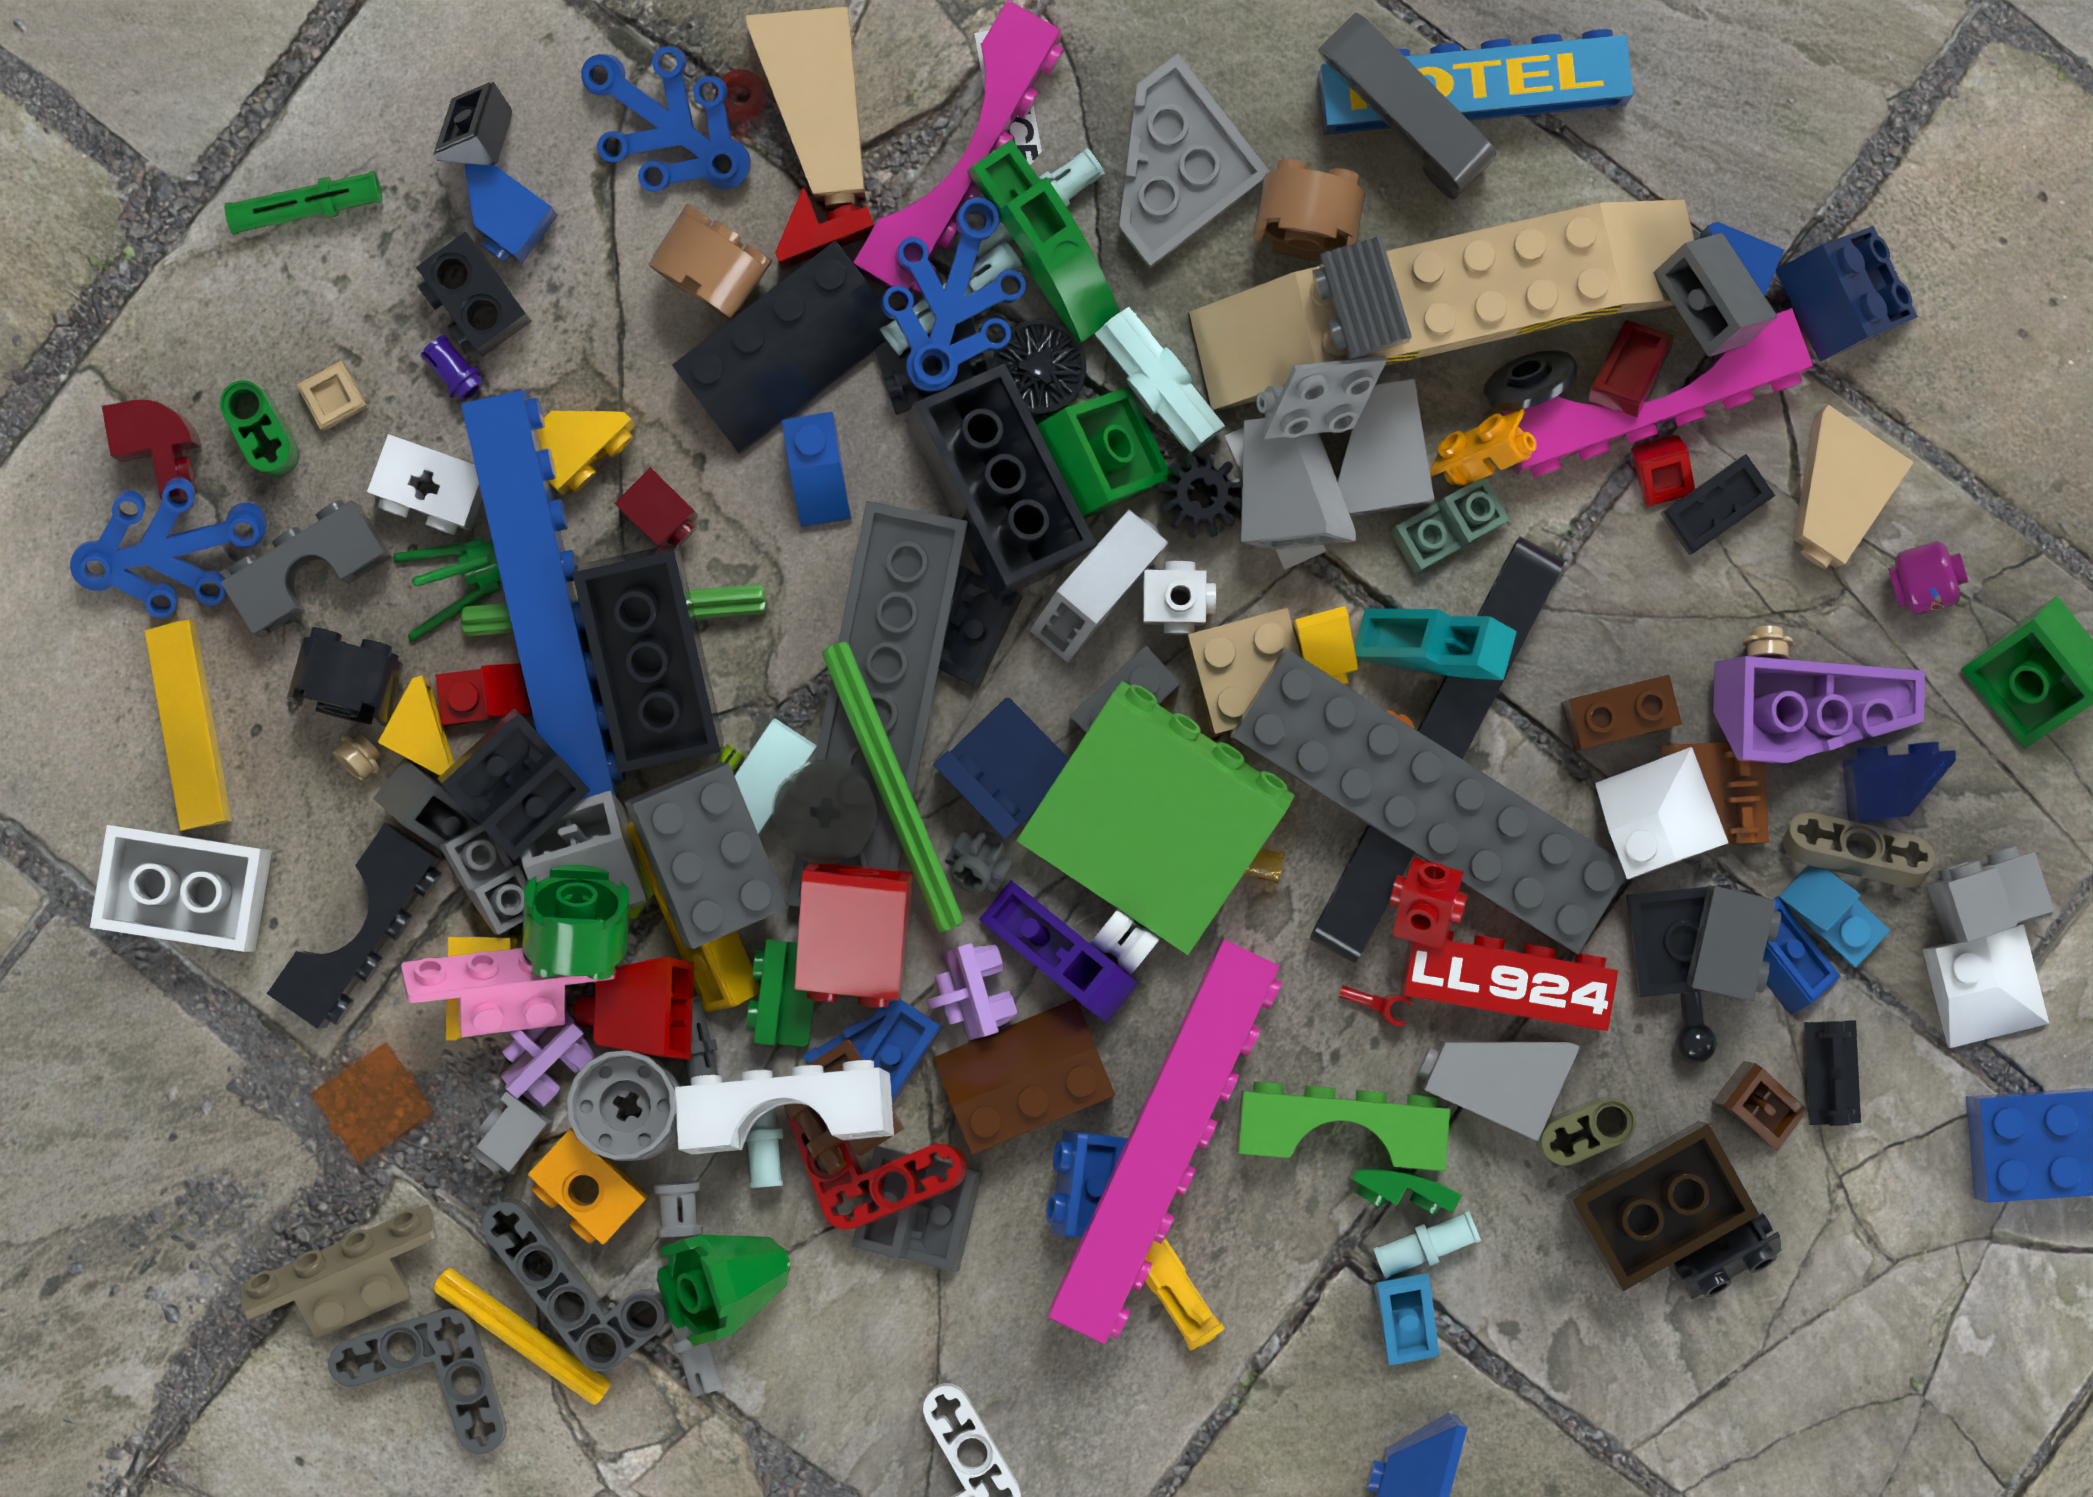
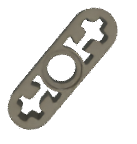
M1803 812L1796 815L1783 837V846L1786 853L1793 860L1801 864L1902 887L1921 885L1928 877L1936 860L1932 846L1921 837L1814 812ZM1807 832L1812 834L1811 838L1812 841L1815 842V845L1807 843L1806 835L1802 833ZM1832 837L1838 839L1833 850L1830 849L1833 844ZM1849 841H1860L1866 844L1871 850L1872 857L1861 859L1853 856L1848 851L1846 843ZM1885 849L1888 851L1884 858L1888 859L1887 862L1881 861ZM1903 855L1912 857V864L1916 867L1908 866L1907 859Z

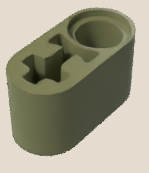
M1611 1097L1594 1099L1549 1118L1539 1140L1536 1141L1537 1149L1545 1159L1555 1164L1564 1166L1575 1164L1626 1142L1632 1136L1636 1127L1635 1114L1631 1107L1621 1100ZM1614 1106L1621 1114V1126L1614 1134L1603 1135L1597 1128V1116L1602 1109ZM1583 1117V1126L1587 1134L1593 1139L1592 1144L1588 1145V1139L1579 1136L1567 1143L1569 1151L1565 1154L1559 1149L1550 1148V1143L1556 1139V1129L1560 1128L1561 1131L1568 1134L1582 1130L1583 1127L1577 1122V1119Z

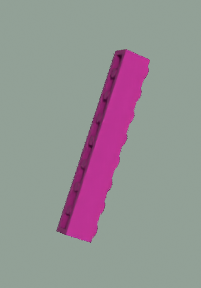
M1225 939L1218 944L1046 1313V1318L1100 1344H1106L1109 1336L1118 1339L1130 1314V1310L1123 1307L1131 1288L1140 1291L1151 1269L1152 1263L1145 1260L1153 1241L1160 1244L1163 1242L1173 1221L1174 1215L1167 1213L1173 1196L1176 1193L1183 1197L1194 1176L1196 1168L1188 1165L1197 1146L1205 1150L1214 1133L1217 1121L1211 1119L1210 1116L1218 1099L1226 1103L1237 1083L1239 1074L1232 1072L1234 1064L1240 1053L1246 1056L1249 1055L1257 1040L1261 1028L1253 1025L1258 1012L1261 1006L1270 1009L1280 990L1282 981L1275 978L1280 967L1279 965Z

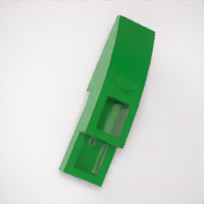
M1012 139L967 170V173L983 196L997 208L999 219L1025 255L1020 261L1078 344L1099 331L1106 322L1120 312L1090 246L1064 202L1047 177L1042 180L1038 178Z

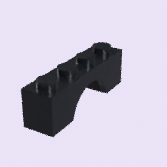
M384 823L355 865L365 882L369 899L367 917L360 932L347 945L330 953L319 954L308 951H296L267 992V995L317 1029L327 1028L330 1022L337 1026L354 1003L349 994L358 981L362 980L364 983H367L381 965L383 957L378 952L387 939L390 937L393 940H397L410 923L413 915L407 912L418 894L426 898L439 881L442 873L436 868L443 859L393 824Z

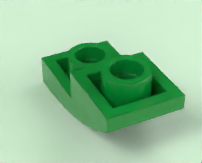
M1353 1168L1348 1176L1359 1183L1354 1193L1380 1208L1386 1199L1398 1205L1407 1188L1414 1191L1409 1200L1434 1215H1437L1441 1207L1453 1213L1463 1196L1423 1176L1389 1168Z

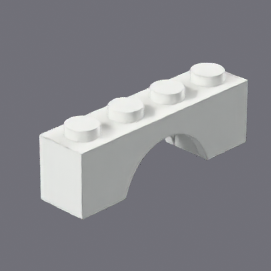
M871 1060L844 1062L843 1071L823 1073V1066L821 1065L798 1066L792 1068V1076L773 1078L772 1071L770 1070L746 1071L741 1073L742 1081L722 1083V1076L720 1075L695 1076L691 1078V1086L675 1087L678 1150L689 1154L742 1150L746 1137L754 1123L769 1110L785 1104H804L812 1107L823 1118L831 1135L841 1140L894 1136L890 1073L879 1067L874 1068V1061Z

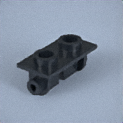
M1856 1020L1804 1022L1809 1125L1844 1126L1861 1123Z
M1764 1213L1723 1235L1722 1237L1728 1246L1725 1250L1720 1252L1716 1243L1712 1241L1673 1263L1682 1280L1689 1276L1692 1277V1279L1687 1281L1691 1299L1701 1294L1706 1298L1717 1295L1731 1285L1732 1277L1747 1269L1750 1273L1761 1271L1777 1259L1776 1254L1782 1251L1780 1235L1776 1232L1769 1237L1766 1236L1773 1229Z

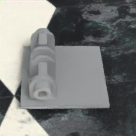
M1386 356L1294 365L1285 386H1268L1264 392H1260L1257 395L1258 410L1261 413H1267L1269 417L1262 433L1263 439L1295 438L1307 434L1339 433L1354 429L1387 361Z

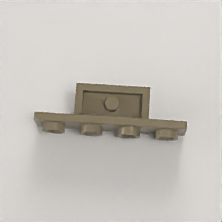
M424 1205L417 1209L403 1210L387 1222L368 1230H357L345 1237L343 1241L320 1251H308L290 1264L273 1271H263L254 1275L248 1282L240 1286L242 1313L249 1320L291 1301H295L317 1339L411 1298L409 1285L393 1257L428 1243L437 1237L434 1213L429 1205Z

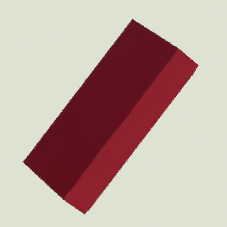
M1625 320L1590 389L1589 402L1638 417L1672 348L1674 335Z

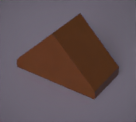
M1746 1061L1741 1063L1712 1101L1775 1150L1780 1148L1808 1111L1766 1070L1756 1063Z

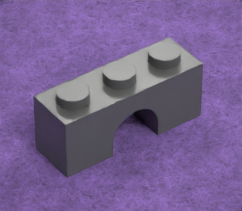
M337 500L321 509L315 515L318 521L303 531L299 527H294L282 533L272 541L275 547L273 550L260 558H257L255 554L246 556L228 569L231 576L220 583L253 635L263 638L305 612L304 607L296 596L294 580L298 570L307 562L317 559L327 560L340 580L350 584L392 557L360 505L352 500L346 504L342 500Z

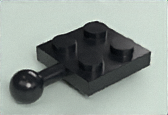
M1731 884L1717 885L1718 887L1732 890ZM1707 887L1626 895L1637 997L1680 993L1683 1027L1678 1031L1675 1038L1676 1051L1682 1059L1689 1063H1703L1714 1054L1717 1044L1716 1037L1713 1031L1704 1024L1700 991L1705 990L1692 988L1685 984Z

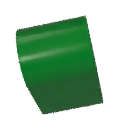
M241 380L228 385L220 397V410L248 463L271 477H282L289 474L298 463L299 448L270 394L250 381ZM249 394L257 395L259 400L257 413L249 419H239L236 411L239 400ZM263 430L269 440L281 446L276 450L278 459L275 462L262 457L268 450L263 439L255 434V432Z

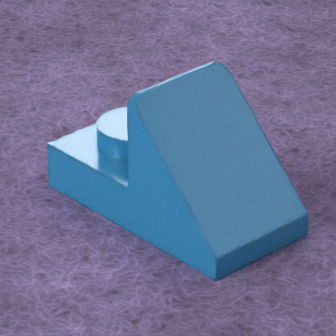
M1807 865L1779 895L1782 902L1852 968H1856L1891 931L1858 900L1860 894L1827 869Z
M1428 1273L1374 1284L1373 1287L1380 1311L1385 1352L1389 1366L1440 1356Z

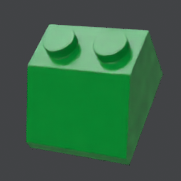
M1130 387L1066 407L1037 425L1084 519L1102 513L1159 486L1160 482L1173 479L1168 472V466Z
M2058 596L2019 621L1961 668V671L2024 749L2093 705V639Z

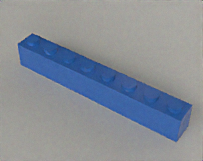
M525 389L461 403L536 732L590 789L582 799L610 790L616 795L620 789L618 782L625 780V772L619 773L615 752H611L607 736L609 727L603 702L599 701L595 683L598 680L591 651L588 652L584 631L586 629L580 604L576 600L572 572L578 565L574 551H565L561 531L568 529L565 508L561 499L553 500L549 480L556 479L553 456L549 448L542 450L538 435V429L545 428L540 401L538 398L530 399L529 391Z

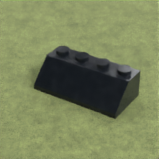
M834 241L672 364V366L733 447L741 454L782 423L781 420L787 419L875 351L874 349L886 341L880 329L890 324L894 319L884 314L878 296L839 244Z
M1005 363L913 404L905 419V423L953 518L968 521L965 542L995 601L1041 581L1097 546Z

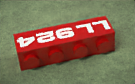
M1449 930L1443 949L1409 940L1400 995L1602 1031L1609 1030L1619 970L1605 968L1607 958L1579 953L1575 956V962L1554 959L1556 949L1525 944L1524 953L1504 950L1505 940L1475 935L1473 944L1453 941L1455 931Z

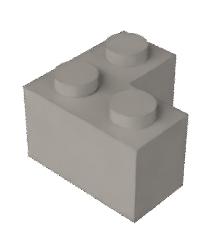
M2012 846L1987 854L1989 862L1987 865L1981 866L1979 860L1970 863L1966 861L1938 870L1940 880L1928 883L1926 886L1945 942L1968 943L2018 927L2017 923L2055 911L2036 853L2026 852L2019 854L2017 846Z

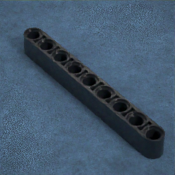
M1521 536L1518 537L1477 614V616H1490L1517 631L1505 677L1565 563V559ZM1445 676L1417 731L1463 760L1504 680ZM1368 824L1324 907L1309 940L1356 963L1391 898L1397 875H1403L1414 853Z

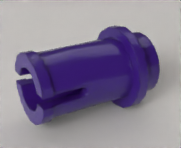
M446 335L434 339L423 349L424 352L420 354L423 361H426L448 387L446 393L449 397L453 398L456 396L460 402H463L478 392L484 384L479 377L481 370L478 367L471 368L449 342Z

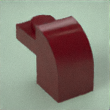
M131 400L102 406L111 457L121 462L153 457L161 500L166 483L173 478H185L195 486V473L192 461L189 456L183 457L182 451L200 448L202 445L195 428L185 417L166 405L152 400ZM175 488L169 491L171 498L177 502H183L188 499L187 493L182 489Z

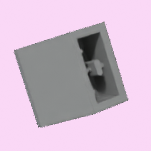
M611 790L579 800L521 854L523 868L528 880H531L536 875L537 882L550 877V869L558 866H593L609 872V881L619 887L620 881L627 886L630 895L629 908L648 903L636 850L626 827L629 824L626 810Z

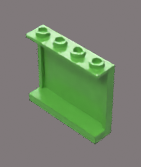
M1122 681L1110 696L1016 841L1189 955L1286 813L1295 795L1288 791L1287 785L1276 775L1267 771L1260 773L1245 763L1243 755L1231 745L1223 742L1217 744L1200 733V727L1189 717L1179 713L1173 715L1158 705L1156 697L1147 689L1135 684L1130 686Z

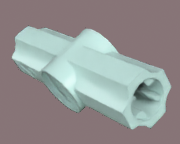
M1130 307L1119 312L1095 333L1097 340L1127 375L1126 382L1138 399L1152 414L1157 413L1170 432H1173L1183 448L1189 453H1194L1224 429L1225 425L1193 387L1194 381L1186 368L1167 347L1163 349L1149 329Z

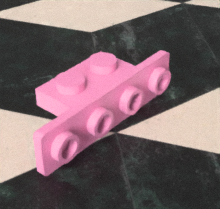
M523 948L477 952L469 955L443 958H425L401 964V974L408 1002L418 1003L458 998V1024L461 1037L565 1025V985L603 981L594 980L587 976L556 975L554 977H541L531 970V961L526 957ZM614 973V975L611 976L610 978L604 979V980L614 979V978H615V973Z

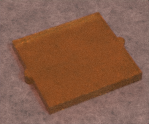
M388 1042L312 1092V1095L332 1123L330 1131L340 1135L358 1163L434 1113L414 1083L416 1079L415 1073L406 1071Z

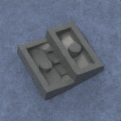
M876 1146L870 1170L911 1153ZM936 1159V1164L933 1167L923 1171H916V1162L911 1163L910 1166L919 1177V1181L930 1176H942L944 1181L948 1179L947 1170L953 1167V1163ZM967 1167L965 1178L955 1188L861 1228H856L852 1247L897 1259H908L949 1271H959L983 1171ZM891 1172L886 1175L882 1183V1191L887 1199L898 1202L907 1193V1180L902 1174ZM868 1181V1182L866 1183V1188H867L868 1191L870 1192V1190H869V1181ZM920 1181V1192H923L926 1188ZM870 1193L863 1196L861 1205L874 1203V1212L879 1210Z

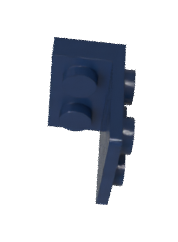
M1005 698L950 752L947 750L933 766L1007 840L1036 811L1069 761V758L1012 699Z

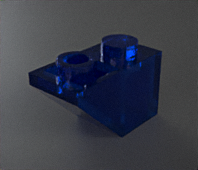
M1939 742L1908 744V754L1890 756L1888 755V746L1858 748L1857 758L1843 761L1848 820L1864 821L1910 816L1956 761L1955 750L1940 751Z

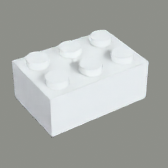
M107 825L90 928L242 952L256 951L272 850Z

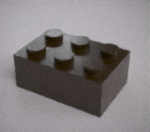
M1701 1121L1695 1122L1565 1195L1612 1282L1622 1291L1629 1289L1760 1215L1708 1123Z

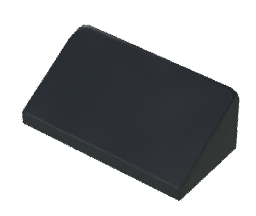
M488 82L451 99L433 154L437 161L477 165H494L498 163L512 117V109L494 82Z

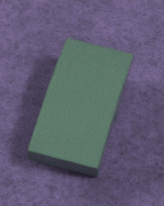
M1485 477L1450 494L1389 531L1415 575L1505 524L1510 519Z

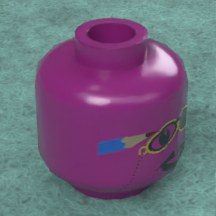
M1939 541L1899 552L1895 558V566L1888 568L1899 608L1907 606L1915 615H1922L1955 605L1960 599L1959 585L1968 583L1960 553L1949 555L1947 547Z

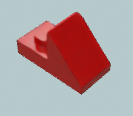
M804 187L775 251L781 269L784 270L813 258L834 241L840 247L869 237L874 228V223L867 206L856 209L855 204L842 206L829 212L826 215L828 221L819 224Z
M521 663L481 666V669L435 674L442 726L503 719L514 708L522 716L533 715Z

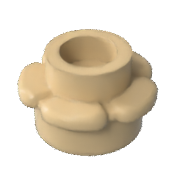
M1760 626L1754 628L1752 635L1743 640V646L1747 650V656L1789 660V647L1794 646V640L1789 636L1783 637V629L1781 627Z
M361 734L355 739L347 735L341 737L343 743L333 754L350 774L363 781L371 772H379L380 768L376 760L381 754L367 738Z

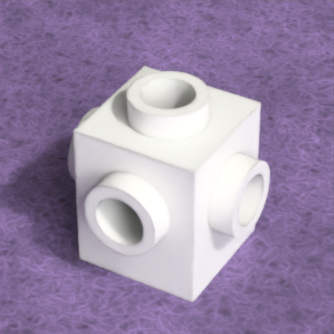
M1166 561L1165 570H1144L1143 625H1164V634L1167 635L1195 633V626L1205 625L1206 614L1216 613V583H1206L1207 571H1196L1195 562ZM1175 591H1182L1188 596L1189 602L1185 605H1176L1171 600L1170 595Z

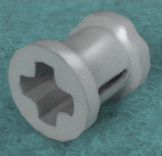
M699 1181L653 1185L654 1193L659 1195L661 1227L656 1229L657 1237H681L703 1234V1225L697 1223L695 1192L700 1190ZM677 1198H678V1201H679V1216H680L679 1221H678Z

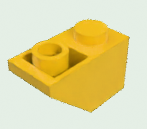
M550 411L544 417L545 428L538 429L542 450L548 448L551 450L555 464L556 479L549 480V483L562 495L570 489L574 493L579 492L595 477L597 472L593 467L606 454L613 458L629 445L634 438L630 431L636 424L625 412Z

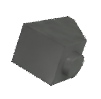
M406 758L401 761L373 798L402 825L440 850L439 845L479 824L440 781Z

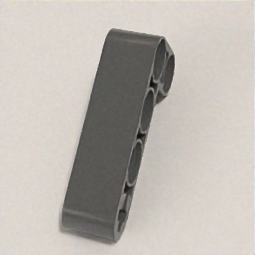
M1354 13L1318 48V52L1326 64L1425 162L1423 171L1426 176L1450 199L1455 200L1494 160L1496 151L1487 138L1362 15Z
M515 1198L505 1199L491 1206L485 1213L482 1229L486 1239L581 1363L588 1369L601 1372L615 1367L654 1337L667 1323L668 1314L662 1295L652 1289H640L632 1293L612 1310H609L531 1207L524 1201ZM502 1212L506 1216L512 1213L517 1214L520 1220L514 1227L521 1238L525 1239L533 1233L537 1240L524 1246L516 1254L512 1247L521 1241L514 1232L508 1231L503 1234L499 1230L498 1225L503 1221L499 1213ZM540 1250L546 1252L551 1257L553 1269L548 1277L540 1278L530 1272L527 1260L532 1251ZM572 1291L582 1297L585 1309L581 1317L569 1318L561 1312L559 1299L563 1292ZM644 1300L650 1302L657 1311L655 1325L641 1327L633 1321L631 1308L634 1302ZM603 1332L609 1334L616 1343L614 1357L601 1359L593 1354L590 1348V1340L593 1334Z

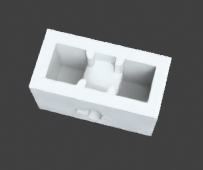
M389 434L367 490L369 494L380 499L377 508L403 518L407 517L409 510L428 516L425 525L451 535H455L457 527L469 531L472 530L483 499L474 464ZM431 476H433L432 481L440 486L437 495L428 493L423 500L424 494L416 489L418 482H429Z

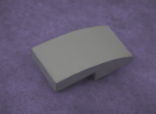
M480 824L439 845L464 890L495 935H500L523 922L524 890L528 882L519 865H512L506 852Z

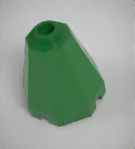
M697 1235L662 1246L660 1258L668 1256L666 1266L658 1268L656 1280L670 1322L677 1329L687 1326L694 1334L686 1338L693 1346L733 1335L787 1285L790 1271V1259L785 1249L778 1245L771 1237Z

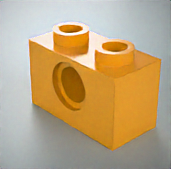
M570 1128L527 1174L536 1182L531 1187L532 1191L552 1209L558 1204L573 1217L569 1222L571 1228L590 1244L595 1239L602 1245L609 1242L650 1197L610 1158L593 1153L580 1142L573 1128ZM579 1175H588L597 1182L599 1194L593 1203H583L575 1197L573 1183Z

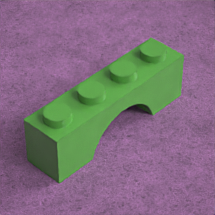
M1254 1081L1253 1091L1241 1090L1236 1149L1238 1154L1291 1158L1298 1143L1312 1129L1328 1122L1349 1121L1365 1126L1373 1132L1384 1147L1389 1164L1393 1167L1445 1171L1450 1109L1438 1106L1437 1096L1407 1094L1406 1104L1386 1102L1387 1092L1356 1090V1099L1335 1098L1336 1088L1305 1085L1304 1095L1284 1093L1283 1083Z

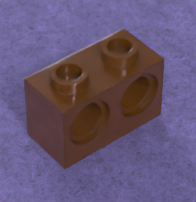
M1669 674L1561 702L1574 752L1682 725Z

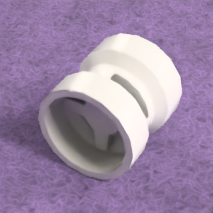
M1117 909L1090 944L1101 953L1109 952L1115 956L1118 966L1131 975L1161 937ZM1126 931H1129L1130 935L1122 945H1119L1117 942Z

